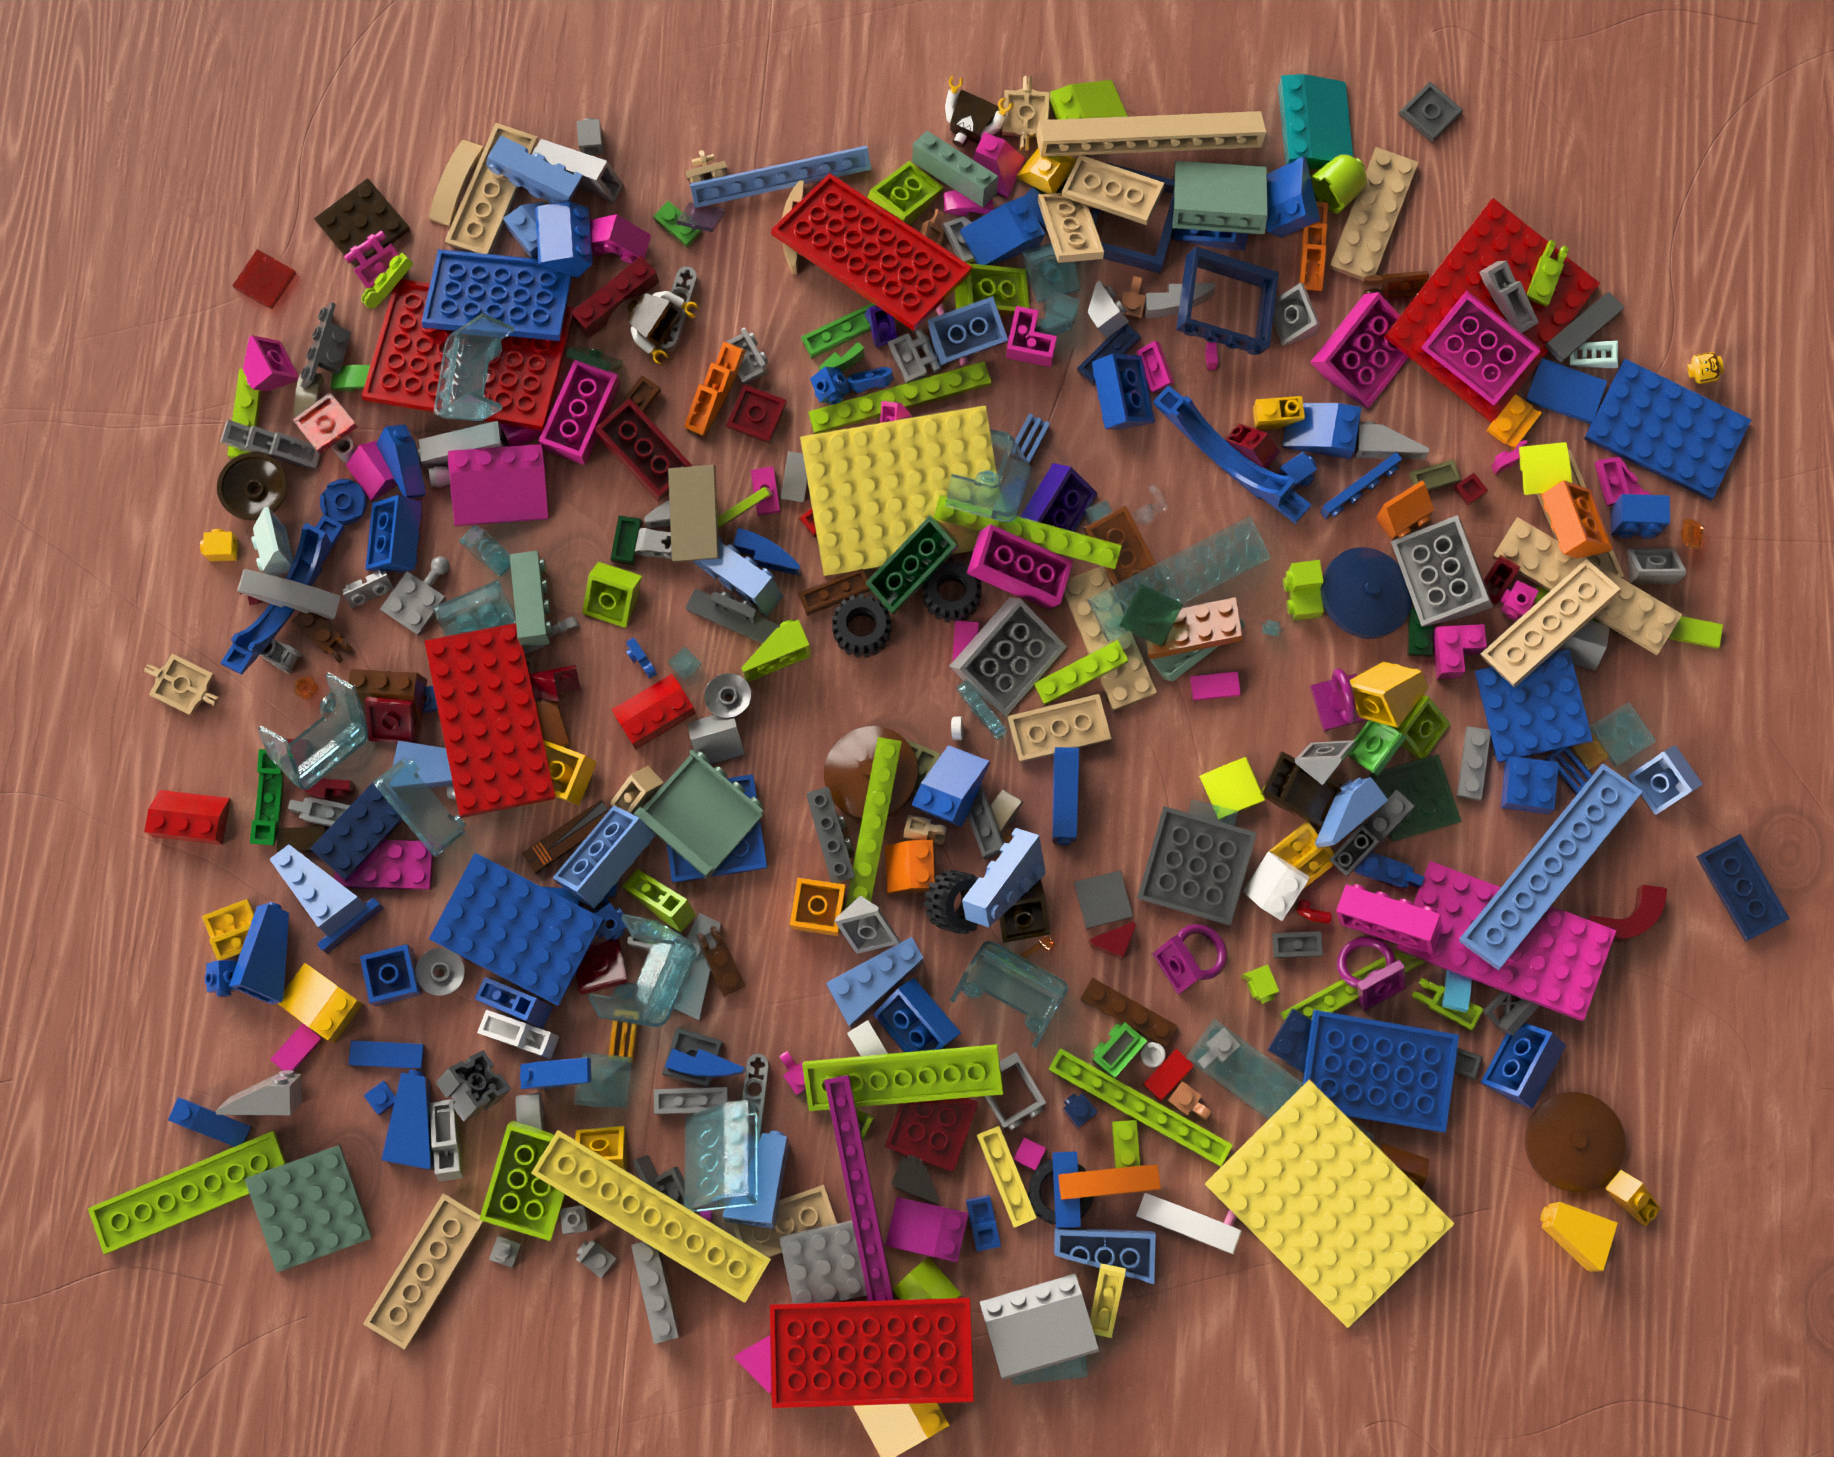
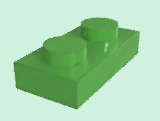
M669 201L653 216L654 221L687 248L702 233V228Z

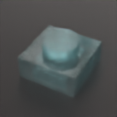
M685 646L668 661V664L683 680L687 679L701 666V662Z

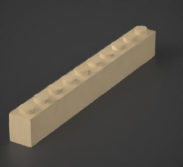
M1261 111L1039 120L1036 137L1040 157L1260 148L1263 145L1266 129Z

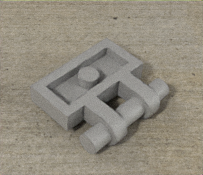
M923 329L915 332L918 338L912 341L909 333L888 342V347L905 383L926 377L927 371L925 367L931 366L934 373L942 370L937 353H934L930 345L932 341ZM922 348L926 357L920 358L917 349Z

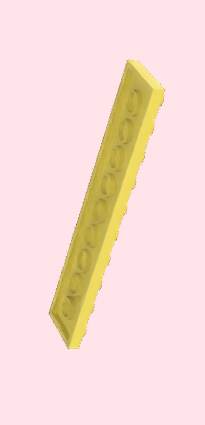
M557 1130L531 1173L746 1303L771 1260Z

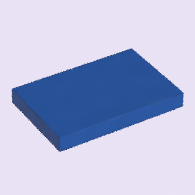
M1542 358L1537 366L1525 401L1591 425L1607 381Z

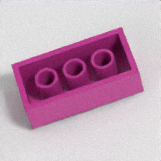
M575 359L539 439L542 449L585 466L598 438L595 435V428L606 419L621 385L618 375Z
M990 524L979 532L966 574L1050 610L1061 604L1073 561Z
M1357 884L1345 886L1336 910L1341 926L1432 955L1435 953L1443 931L1441 916L1437 910L1427 906L1423 908L1416 907L1414 903L1405 899L1397 901L1391 899L1388 894L1383 892H1377L1376 894L1368 892L1365 887Z

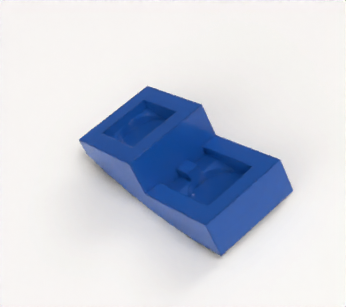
M990 1195L966 1199L976 1251L1001 1247Z

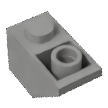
M1098 281L1095 285L1088 314L1096 327L1108 338L1129 321L1124 315L1127 312L1124 305L1120 301H1115L1114 298L1117 297V294L1110 285L1105 287L1101 281Z

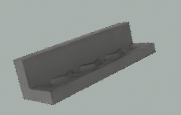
M1501 991L1485 1008L1483 1013L1500 1031L1513 1036L1540 1005L1520 997L1517 1000H1511V994ZM1499 1005H1505L1504 1014L1498 1019L1493 1014V1011Z

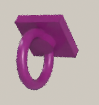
M1336 668L1332 673V680L1310 686L1323 732L1367 721L1366 719L1359 718L1354 693L1349 681L1355 678L1357 673L1347 676L1344 670Z
M1200 924L1184 927L1176 936L1170 938L1152 953L1178 995L1186 991L1198 980H1208L1218 976L1223 971L1227 962V949L1222 938L1213 929ZM1201 934L1208 937L1214 943L1217 949V961L1211 969L1201 970L1194 957L1184 944L1188 936Z
M1360 937L1351 940L1341 949L1337 958L1338 972L1348 985L1358 989L1359 1005L1364 1012L1406 989L1405 967L1400 960L1396 961L1393 951L1385 942L1373 937ZM1365 946L1378 949L1385 957V968L1371 972L1363 980L1357 979L1350 974L1347 969V958L1351 952Z

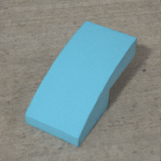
M1446 970L1442 1007L1467 1012L1472 979Z

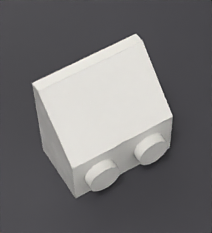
M1268 851L1243 892L1263 910L1283 921L1310 876Z

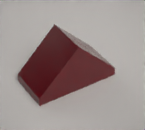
M1502 555L1497 558L1484 579L1489 596L1494 604L1498 603L1521 566Z
M1135 921L1090 938L1088 941L1090 947L1122 960L1136 927Z

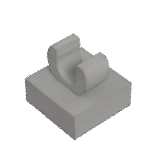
M497 1236L489 1260L514 1268L522 1244Z

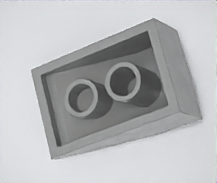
M292 1070L280 1071L279 1074L229 1097L216 1110V1115H291L302 1103V1074H294Z

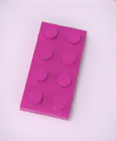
M385 840L347 881L336 872L334 879L345 888L431 890L434 842Z

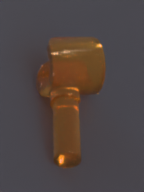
M1043 937L1033 947L1022 952L1021 955L1024 959L1040 948L1047 953L1055 946V943L1049 937Z

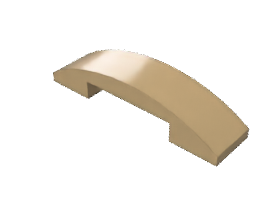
M462 140L459 143L438 184L430 209L429 220L448 227L451 226L459 208L457 205L472 168H476L484 150L483 146L466 140Z
M799 180L791 191L785 204L782 218L804 198V181ZM783 243L789 269L792 274L797 275L799 253Z

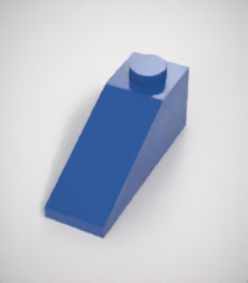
M1174 228L1172 239L1174 241L1225 250L1245 251L1248 233Z
M406 424L386 426L376 445L402 495L407 498L425 496L426 490L416 444Z
M486 977L475 996V1000L541 1029L544 1028L553 1009L552 1006L535 997Z
M591 1058L521 1064V1089L546 1090L591 1083Z
M179 1097L168 1118V1121L234 1147L246 1142L252 1126L228 1116L216 1115V1112Z

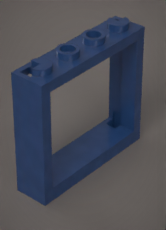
M1106 162V164L1163 182V191L1173 194L1156 256L1101 242L1104 250L1103 259L1161 274L1173 232L1174 180ZM1093 207L1090 213L1096 227L1100 209Z
M1195 247L1186 255L1176 330L1184 332L1187 336H1197L1211 343L1217 342L1231 349L1247 351L1250 355H1260L1270 347L1279 272ZM1197 268L1261 287L1255 338L1191 319Z

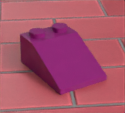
M896 1197L885 1246L958 1263L969 1213Z

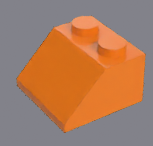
M1423 480L1383 504L1376 519L1392 541L1398 537L1401 538L1409 535L1412 532L1411 529L1415 526L1422 527L1431 521L1430 517L1434 512V507Z
M912 840L885 846L887 894L929 892L930 888L928 885L930 882H935L933 840Z

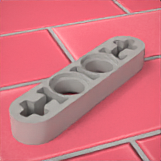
M687 266L680 268L676 273L671 293L675 295H686L685 303L692 301L698 279L693 268ZM687 274H690L691 279L687 280V289L683 288L684 281L682 277H686ZM680 308L683 311L679 316L680 321L671 329L670 337L673 342L669 341L665 345L663 341L659 347L662 351L671 352L676 349L687 317L685 310Z
M762 1054L750 1056L746 1065L737 1138L739 1145L747 1150L754 1149L761 1137L769 1073V1062ZM760 1058L761 1063L765 1064V1066L759 1069V1076H764V1079H749L750 1074L755 1076V1068L751 1064ZM755 1082L759 1083L762 1087L761 1093L758 1096H751L748 1092L749 1085ZM749 1107H755L759 1111L758 1118L754 1121L747 1120L745 1117V1111ZM743 1123L749 1125L758 1124L757 1129L752 1128L751 1134L756 1139L751 1141L750 1145H746V1141L742 1140V1136H746L748 1133V1127L743 1128Z

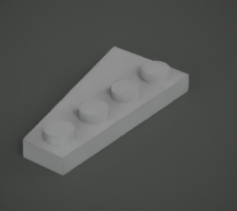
M701 913L698 914L656 998L657 1001L698 1021L701 1019L711 971L702 954L703 950L696 935L702 932L707 939L709 948L716 947L717 944L711 935L710 928L716 926L720 933L722 925L720 922Z

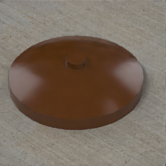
M866 726L847 733L834 744L825 762L824 782L825 787H829L833 802L844 813L860 820L863 817L878 737L902 741L887 817L900 811L910 801L917 788L919 765L913 749L900 734L885 727Z
M1568 1092L1547 1099L1536 1108L1526 1127L1525 1148L1532 1167L1543 1180L1561 1190L1583 1192L1604 1185L1617 1173L1625 1155V1134L1619 1118L1606 1103L1589 1094Z

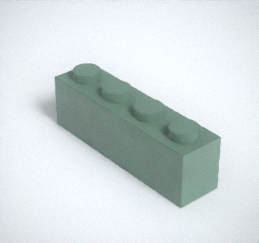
M926 131L913 143L912 162L982 208L997 194L998 176L929 131Z
M537 550L510 554L519 643L523 648L550 644L549 635H553L551 621L547 620V614H551L549 600H545V593H549L547 580L543 579V573L546 572L545 559H540Z

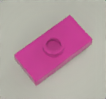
M774 467L750 470L754 493L763 487H767L773 494L756 505L757 516L781 513Z

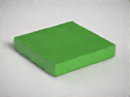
M1369 720L1354 739L1356 740V746L1349 753L1348 757L1378 776L1406 737L1389 725Z

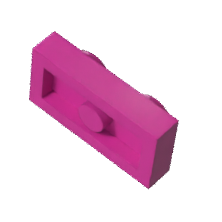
M1154 341L1137 350L1138 356H1142L1146 379L1152 393H1158L1168 385L1174 384L1160 342Z

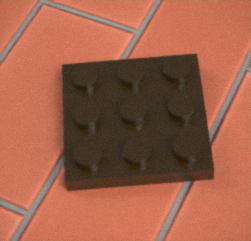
M368 178L314 218L316 223L344 256L351 252L350 249L355 245L358 247L367 241V237L371 234L375 235L382 231L386 239L380 242V244L385 248L410 231L406 222ZM371 248L363 256L367 260L377 252L374 248ZM355 259L351 262V265L356 268L360 263Z

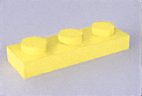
M1105 1264L1100 1266L1090 1314L1094 1335L1112 1338L1125 1277V1268Z

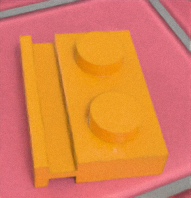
M1515 394L1486 431L1514 450L1542 412L1535 410L1534 406Z

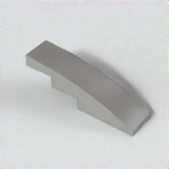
M229 419L226 421L220 441L222 444L240 450L263 453L275 460L311 469H316L322 448L280 432L273 433L256 426L249 427Z
M247 569L243 570L237 589L239 593L281 608L287 606L306 614L312 612L331 620L335 618L341 597L299 582Z

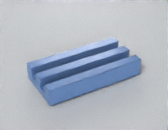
M1029 413L1009 451V455L1029 465L1050 423L1042 421L1039 417L1035 418L1034 415ZM1031 422L1034 423L1020 452L1016 453V450L1020 442L1022 441L1029 425L1031 424ZM1039 426L1043 427L1028 456L1024 457L1023 455Z

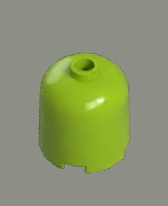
M1346 154L1333 158L1311 176L1315 198L1318 202H1327L1330 206L1328 209L1330 212H1341L1367 184L1364 163L1360 159H1355Z

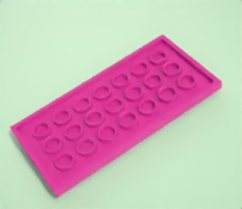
M1430 861L1424 875L1423 884L1420 886L1415 898L1414 906L1419 908L1424 906L1431 907L1437 910L1441 916L1443 931L1434 955L1400 944L1397 945L1396 950L1583 1021L1616 930L1551 906L1498 971L1460 943L1459 939L1501 887Z

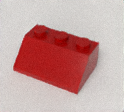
M673 674L668 675L611 709L635 750L696 714L692 703Z
M159 790L148 808L144 832L156 838L223 845L231 799Z

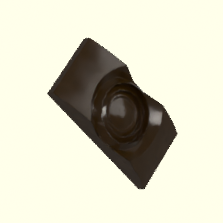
M1281 751L1260 794L1278 807L1296 814L1321 830L1335 796L1342 791L1340 789L1342 784L1330 777L1323 785L1320 784L1295 763L1294 757Z

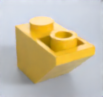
M1302 396L1256 399L1253 406L1255 429H1279L1304 420Z
M1622 1170L1605 1188L1617 1204L1645 1227L1651 1220L1655 1219L1661 1209L1645 1185Z

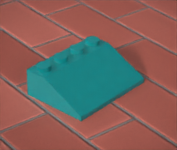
M1306 74L1281 75L1278 93L1285 165L1304 156L1307 160L1308 169H1321L1339 155L1346 154L1353 157L1346 82Z

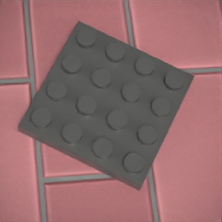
M1163 806L1137 899L1231 926L1257 833Z

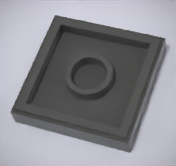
M1429 82L1400 110L1399 115L1428 141L1433 143L1463 113V109L1432 82Z
M1121 870L1074 882L1086 929L1133 918Z
M676 1028L665 1065L672 1049L692 1057H696L698 1050L701 1049L719 1057L724 1042ZM665 1066L662 1075L705 1088H709L712 1078L681 1074L667 1069Z

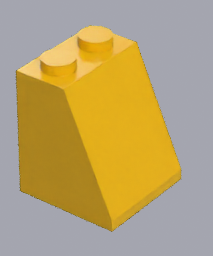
M1382 662L1349 680L1354 693L1359 718L1396 728L1400 726L1429 688L1422 671Z
M1562 1202L1551 1203L1548 1207L1545 1206L1540 1218L1543 1221L1542 1228L1587 1271H1603L1618 1223Z

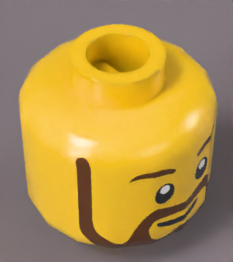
M1714 352L1694 355L1691 364L1687 365L1689 378H1694L1698 384L1718 381L1720 374H1724L1722 358Z

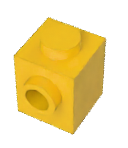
M213 529L211 532H204V539L200 542L201 554L208 561H237L238 538L232 531L226 532L223 529Z

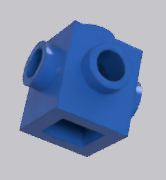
M824 367L810 378L815 390V396L820 403L835 405L840 403L843 397L850 393L846 378L843 376L840 368Z
M608 901L593 912L604 918L597 933L599 938L604 936L606 940L612 938L614 941L625 933L623 929L627 927L624 923L627 917L620 907L615 910ZM609 919L613 920V924L611 926L605 925L606 921Z
M217 960L206 964L205 984L207 985V993H216L217 997L232 996L231 992L238 991L229 987L237 961Z

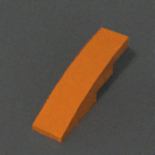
M1316 202L1320 220L1302 228L1299 283H1303L1307 291L1322 292L1326 256L1328 203Z
M723 341L716 363L710 364L704 384L698 385L684 425L685 428L705 436L731 389L746 353L745 349Z
M1158 1164L1058 1175L1061 1200L1161 1189Z

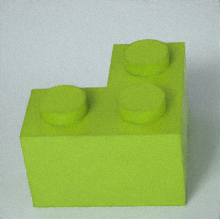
M1320 560L1291 563L1289 570L1286 571V578H1283L1284 591L1289 594L1287 611L1288 614H1292L1293 621L1321 618L1324 612L1320 590L1323 584Z

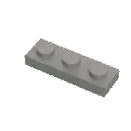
M1466 727L1456 797L1477 801L1482 799L1490 730Z
M728 1087L654 1089L655 1115L728 1112Z

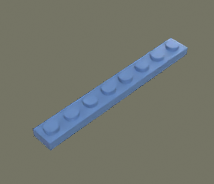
M867 146L695 182L690 184L694 206L698 208L794 187L799 180L804 181V184L822 181L829 173L835 177L868 171L871 170L868 148Z

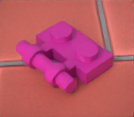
M382 231L375 235L371 234L367 237V241L358 247L355 245L350 249L351 252L344 256L349 264L355 259L358 260L360 265L353 270L366 288L373 286L376 278L381 273H385L390 267V261L395 256H399L392 244L385 248L381 246L380 242L386 239ZM374 248L377 253L366 260L363 254Z

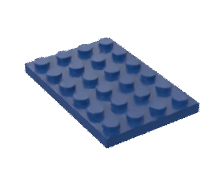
M438 249L422 317V327L560 341L573 276L538 264V259Z
M1624 359L1584 439L1711 501L1752 419Z
M474 853L429 940L559 1006L604 918Z
M1313 1010L1303 1085L1310 1079L1346 1116L1446 1133L1459 1035Z

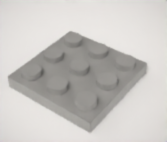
M852 1220L779 1236L793 1304L838 1302L867 1295Z

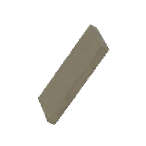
M703 465L668 469L672 562L720 559L716 466Z

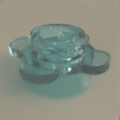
M1267 620L1266 624L1261 623L1263 626L1261 633L1280 637L1281 630L1284 631V628H1280V622Z

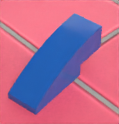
M741 528L737 529L733 547L742 554L754 556L753 560L758 567L797 576L801 575L800 565L781 547L756 533Z
M672 1049L665 1065L667 1069L681 1074L708 1078L731 1077L744 1074L746 1071L743 1066L701 1049L698 1050L696 1057Z

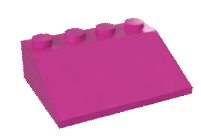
M1467 290L1421 347L1493 405L1498 402L1540 352V347Z
M1379 292L1364 294L1310 363L1325 379L1363 407L1369 409L1409 358L1384 338L1400 315Z
M542 444L448 451L454 526L548 519Z

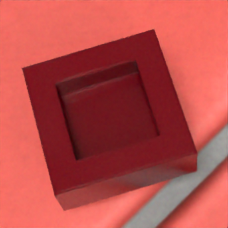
M1472 473L1454 487L1468 506L1488 492V489L1475 473Z

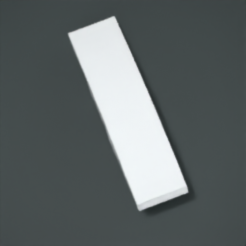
M1147 1193L1144 1194L1136 1215L1141 1219L1234 1254L1242 1230Z

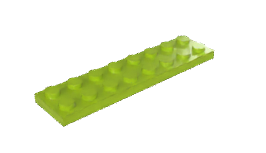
M998 1044L804 1061L802 1064L809 1111L830 1109L824 1080L844 1075H850L856 1107L1003 1095L1004 1092Z
M271 1131L89 1207L88 1211L103 1254H110L250 1195L245 1178L287 1164L276 1132Z

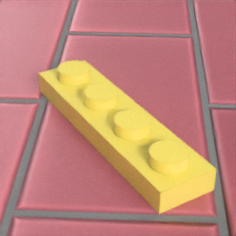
M1000 1126L977 1134L976 1136L1013 1228L1037 1219Z

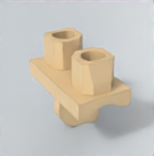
M700 150V158L692 159L693 166L702 164V167L686 171L687 180L690 179L691 183L704 181L703 175L711 173L713 179L726 176L725 170L727 166L725 161L707 165L708 162L715 161L714 155L705 156L703 150Z

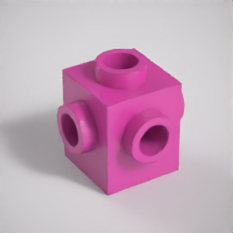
M1517 580L1511 590L1506 589L1500 600L1504 604L1500 611L1504 612L1512 620L1520 619L1536 604L1533 601L1539 590Z

